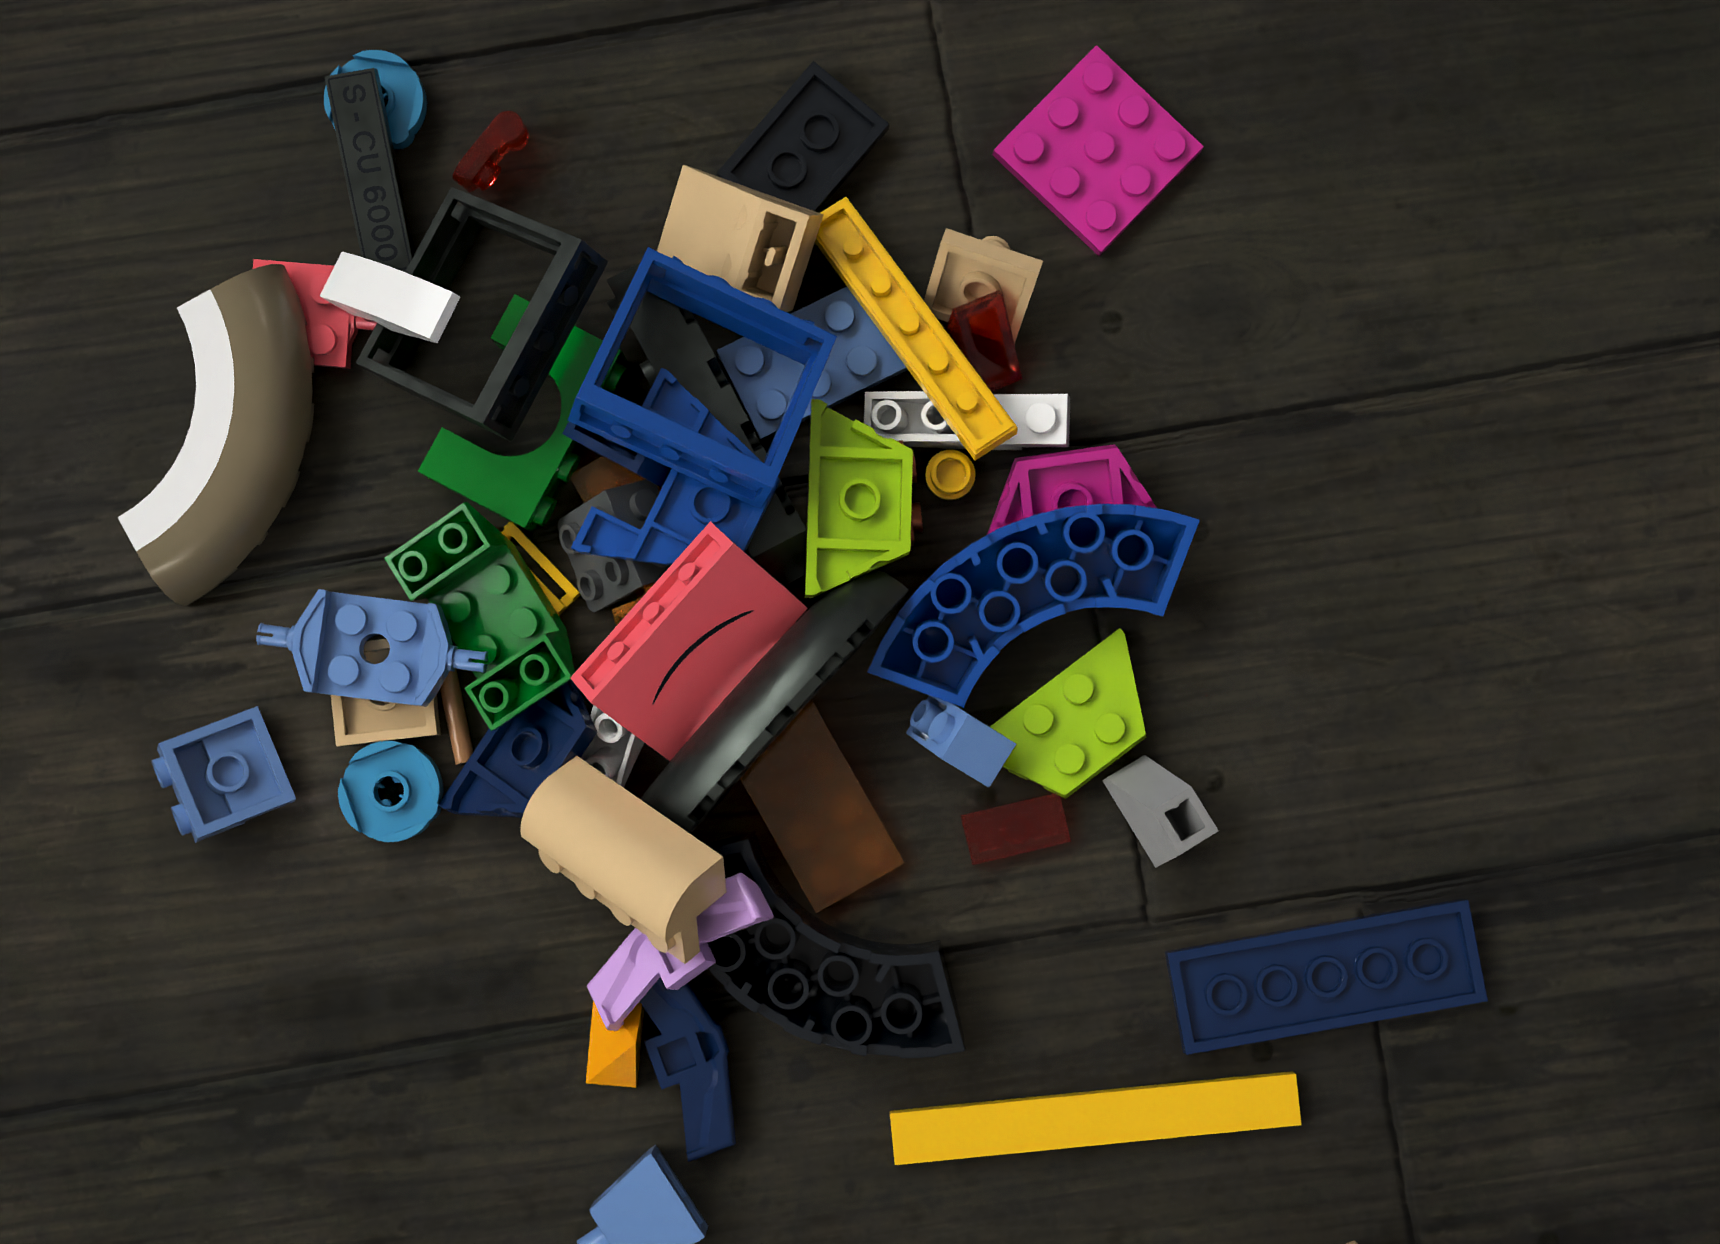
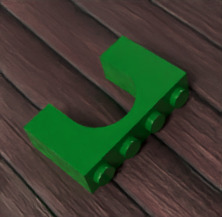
M516 294L511 299L491 336L492 341L502 350L508 344L530 303ZM574 325L548 374L555 380L560 392L561 414L555 431L542 446L527 454L502 456L491 453L442 427L418 472L532 534L537 524L542 527L545 526L557 504V500L552 497L561 480L567 483L572 478L581 459V456L576 454L581 444L562 433L569 422L567 420L578 391L603 340ZM620 349L601 386L602 389L613 394L619 391L628 373V368L623 366L627 359Z

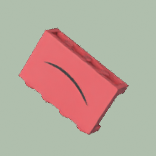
M710 521L570 679L590 703L667 760L671 761L722 701L808 608Z

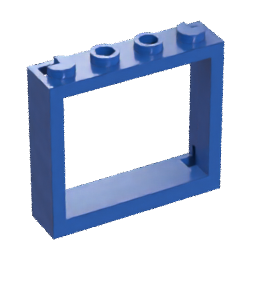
M648 247L578 391L567 421L761 509L775 485L837 336L814 326L813 321L802 320L778 309L774 303L767 299L755 298L730 286L726 280L718 276L706 275L683 264L675 256L670 258ZM646 292H650L805 365L763 463L601 388Z

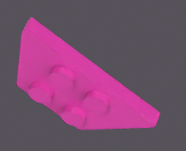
M1115 444L1019 457L1014 459L987 535L1026 517L1064 507L1091 504H1132L1152 508L1157 507Z

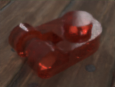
M504 111L498 114L459 162L453 173V180L467 192H473L477 188H480L482 191L488 189L500 174L501 167L498 164L509 150H521L529 141L528 129L520 116L513 111Z

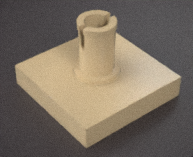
M946 228L937 253L924 302L937 319L1015 344L1043 261L1010 250L1008 243L1000 237L987 236L980 240Z

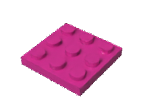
M1096 45L993 150L992 155L1091 250L1100 256L1201 153L1204 146Z

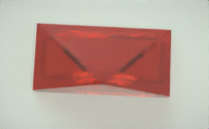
M998 290L953 308L946 331L990 391L993 392L1022 380L1003 293Z

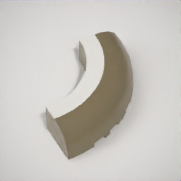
M282 264L265 265L241 273L177 307L190 339L195 363L196 392L190 428L181 451L163 480L148 496L135 507L119 516L118 519L154 582L171 600L183 606H188L216 588L237 570L238 565L257 545H261L268 535L267 530L277 518L281 508L286 506L300 475L298 469L303 458L306 442L310 440L313 426L312 373H314V357L310 355L305 327L307 322L298 294L285 266Z

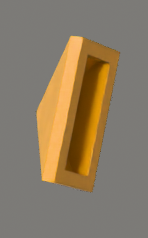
M593 1001L586 1084L637 1087L644 1007L640 1002L623 1020L624 1024L618 1031H610L606 1029Z

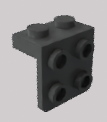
M648 480L606 489L558 521L561 546L568 554L577 578L578 591L592 612L604 610L639 589L653 586L670 567L669 565L585 555L571 549L591 506L641 529L660 493L657 485Z

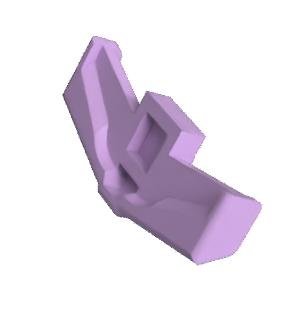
M738 873L725 879L727 893L696 917L700 952L686 964L669 952L663 953L657 950L645 934L634 928L587 985L606 1029L618 1031L624 1024L623 1020L660 977L666 989L678 990L716 963L707 944L708 942L774 918L759 886L743 873Z

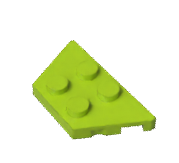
M811 399L805 598H814L905 557L911 551L913 450L892 438L886 439L878 435L872 427L857 419L852 421L828 408V404L820 399Z
M1121 628L990 726L1016 743V746L1002 767L1025 780L1029 779L1040 784L1044 789L1066 799L1146 738L1126 636Z

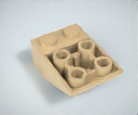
M683 165L657 251L670 258L675 256L683 264L706 275L718 276L726 280L730 286L755 298L767 299L774 303L778 309L789 312L794 308L824 214Z

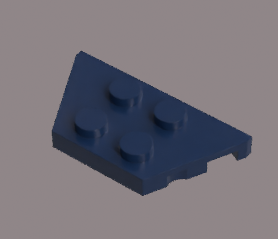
M572 680L568 681L496 730L491 731L488 729L444 795L439 806L454 814L522 818L530 798L541 783L575 756L581 758L597 734L594 723L575 683Z

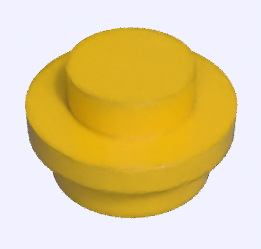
M941 451L930 459L926 467L925 479L927 486L934 495L941 499H959L965 496L974 484V465L970 458L960 451Z

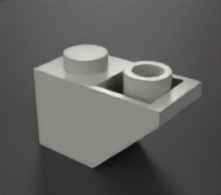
M1146 755L1102 780L1155 868L1183 854L1219 831L1192 786Z

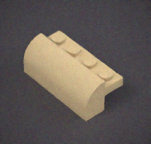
M575 756L548 776L536 789L525 808L521 821V837L539 849V856L550 871L556 874L562 873L576 884L579 891L589 899L596 898L611 909L619 922L626 926L632 925L645 934L657 950L663 953L669 952L686 964L700 952L696 917L727 893L723 856L578 756Z

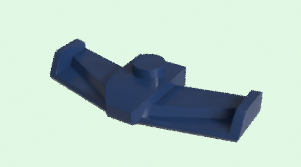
M660 977L640 1000V1003L660 1031V1033L644 1038V1043L661 1090L680 1083L687 1159L689 1163L736 1144L727 1059L730 1050L721 1025L713 1021L690 985L687 983L678 990L666 989Z

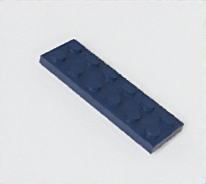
M1467 899L1446 901L1165 951L1182 1049L1186 1055L1488 1001L1469 901Z

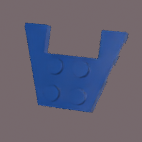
M661 367L642 405L643 408L762 462L733 433L729 432L696 397H693L668 370ZM671 468L641 529L591 506L571 549L585 555L671 566L711 521L739 548L746 552L780 483V479L777 478L772 491L762 508L759 509Z

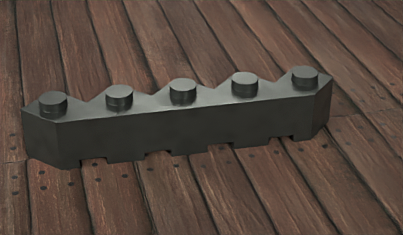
M640 263L607 279L615 298L607 301L614 317ZM646 292L630 326L648 359L639 365L650 386L652 387L661 367L668 370L729 432L733 433L752 453L764 462L767 453L759 442L744 409L731 385L728 383L714 352L692 312L650 292ZM780 480L745 553L779 583L785 586L805 575L807 529Z

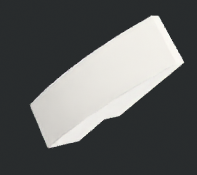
M341 252L320 294L321 298L351 315L375 321L391 331L438 343L460 299V296L433 283L379 262L346 252Z

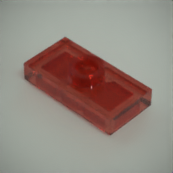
M1055 793L960 815L972 865L1071 842L1061 798Z

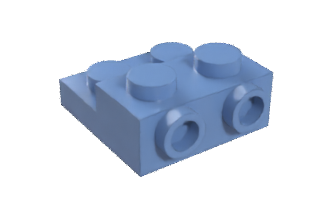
M258 706L159 743L157 751L160 757L151 760L161 787L166 788L172 785L179 804L171 807V811L181 835L183 836L191 832L195 843L242 825L249 819L296 800Z

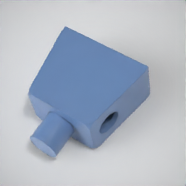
M654 1145L594 1201L589 1211L598 1226L579 1238L577 1244H694L705 1237L708 1225L657 1145Z

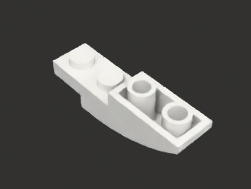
M924 391L865 392L864 424L872 427L878 435L886 439L903 440V444L907 447L966 449ZM993 394L1018 427L1016 435L993 450H1022V447H1069L1070 396L1068 394Z

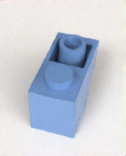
M930 695L916 706L910 718V727L906 731L907 735L936 756L987 787L991 786L1016 746V743L958 706Z

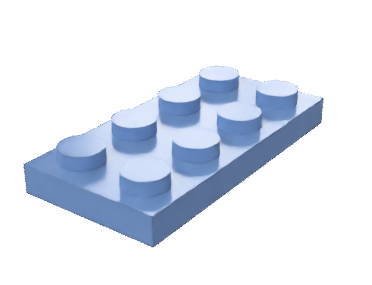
M848 287L840 289L791 313V315L802 320L813 321L814 326L837 336L811 399H820L827 403L828 408H832L908 370ZM742 337L718 349L717 353L762 442L776 434L805 365L748 338ZM811 399L801 422L810 418Z

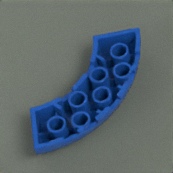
M1091 504L1043 512L1003 526L968 545L941 565L919 586L898 612L882 638L867 673L964 708L977 680L991 661L1000 653V650L1022 632H1026L1044 621L1066 614V612L1093 607L1128 608L1163 617L1200 520L1165 509L1139 505Z

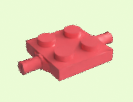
M253 259V269L270 264H282L285 266L298 294L307 322L305 327L310 355L314 357V366L350 369L352 344L358 329L374 330L377 322L351 315L320 297L334 266Z

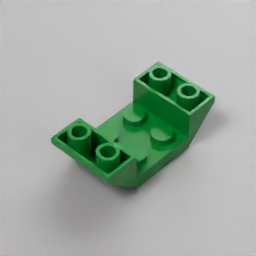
M468 502L462 503L384 558L410 601L428 599L430 603L441 606L448 622L451 638L456 646H458V649L488 651V661L472 660L475 663L487 664V669L485 673L472 671L477 680L466 686L465 690L491 731L496 730L571 680L570 677L575 673L566 627L515 545Z

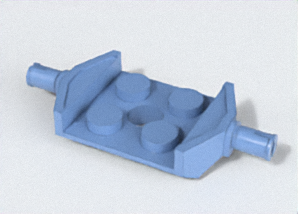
M318 589L295 626L293 625L290 628L260 623L257 632L273 634L272 637L257 635V645L284 647L292 651L305 692L427 707L439 692L449 671L455 672L456 668L485 673L487 669V664L475 663L472 660L488 661V651L458 649V646H454L444 612L440 605L433 603L424 604ZM375 635H382L389 642V655L383 662L373 664L364 655V645L369 638Z

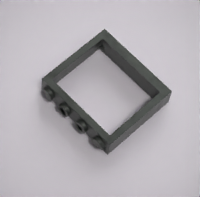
M451 187L405 273L449 290L483 226L554 255L549 268L475 405L404 372L421 339L391 331L378 323L358 357L356 364L382 380L512 442L609 261L577 237Z

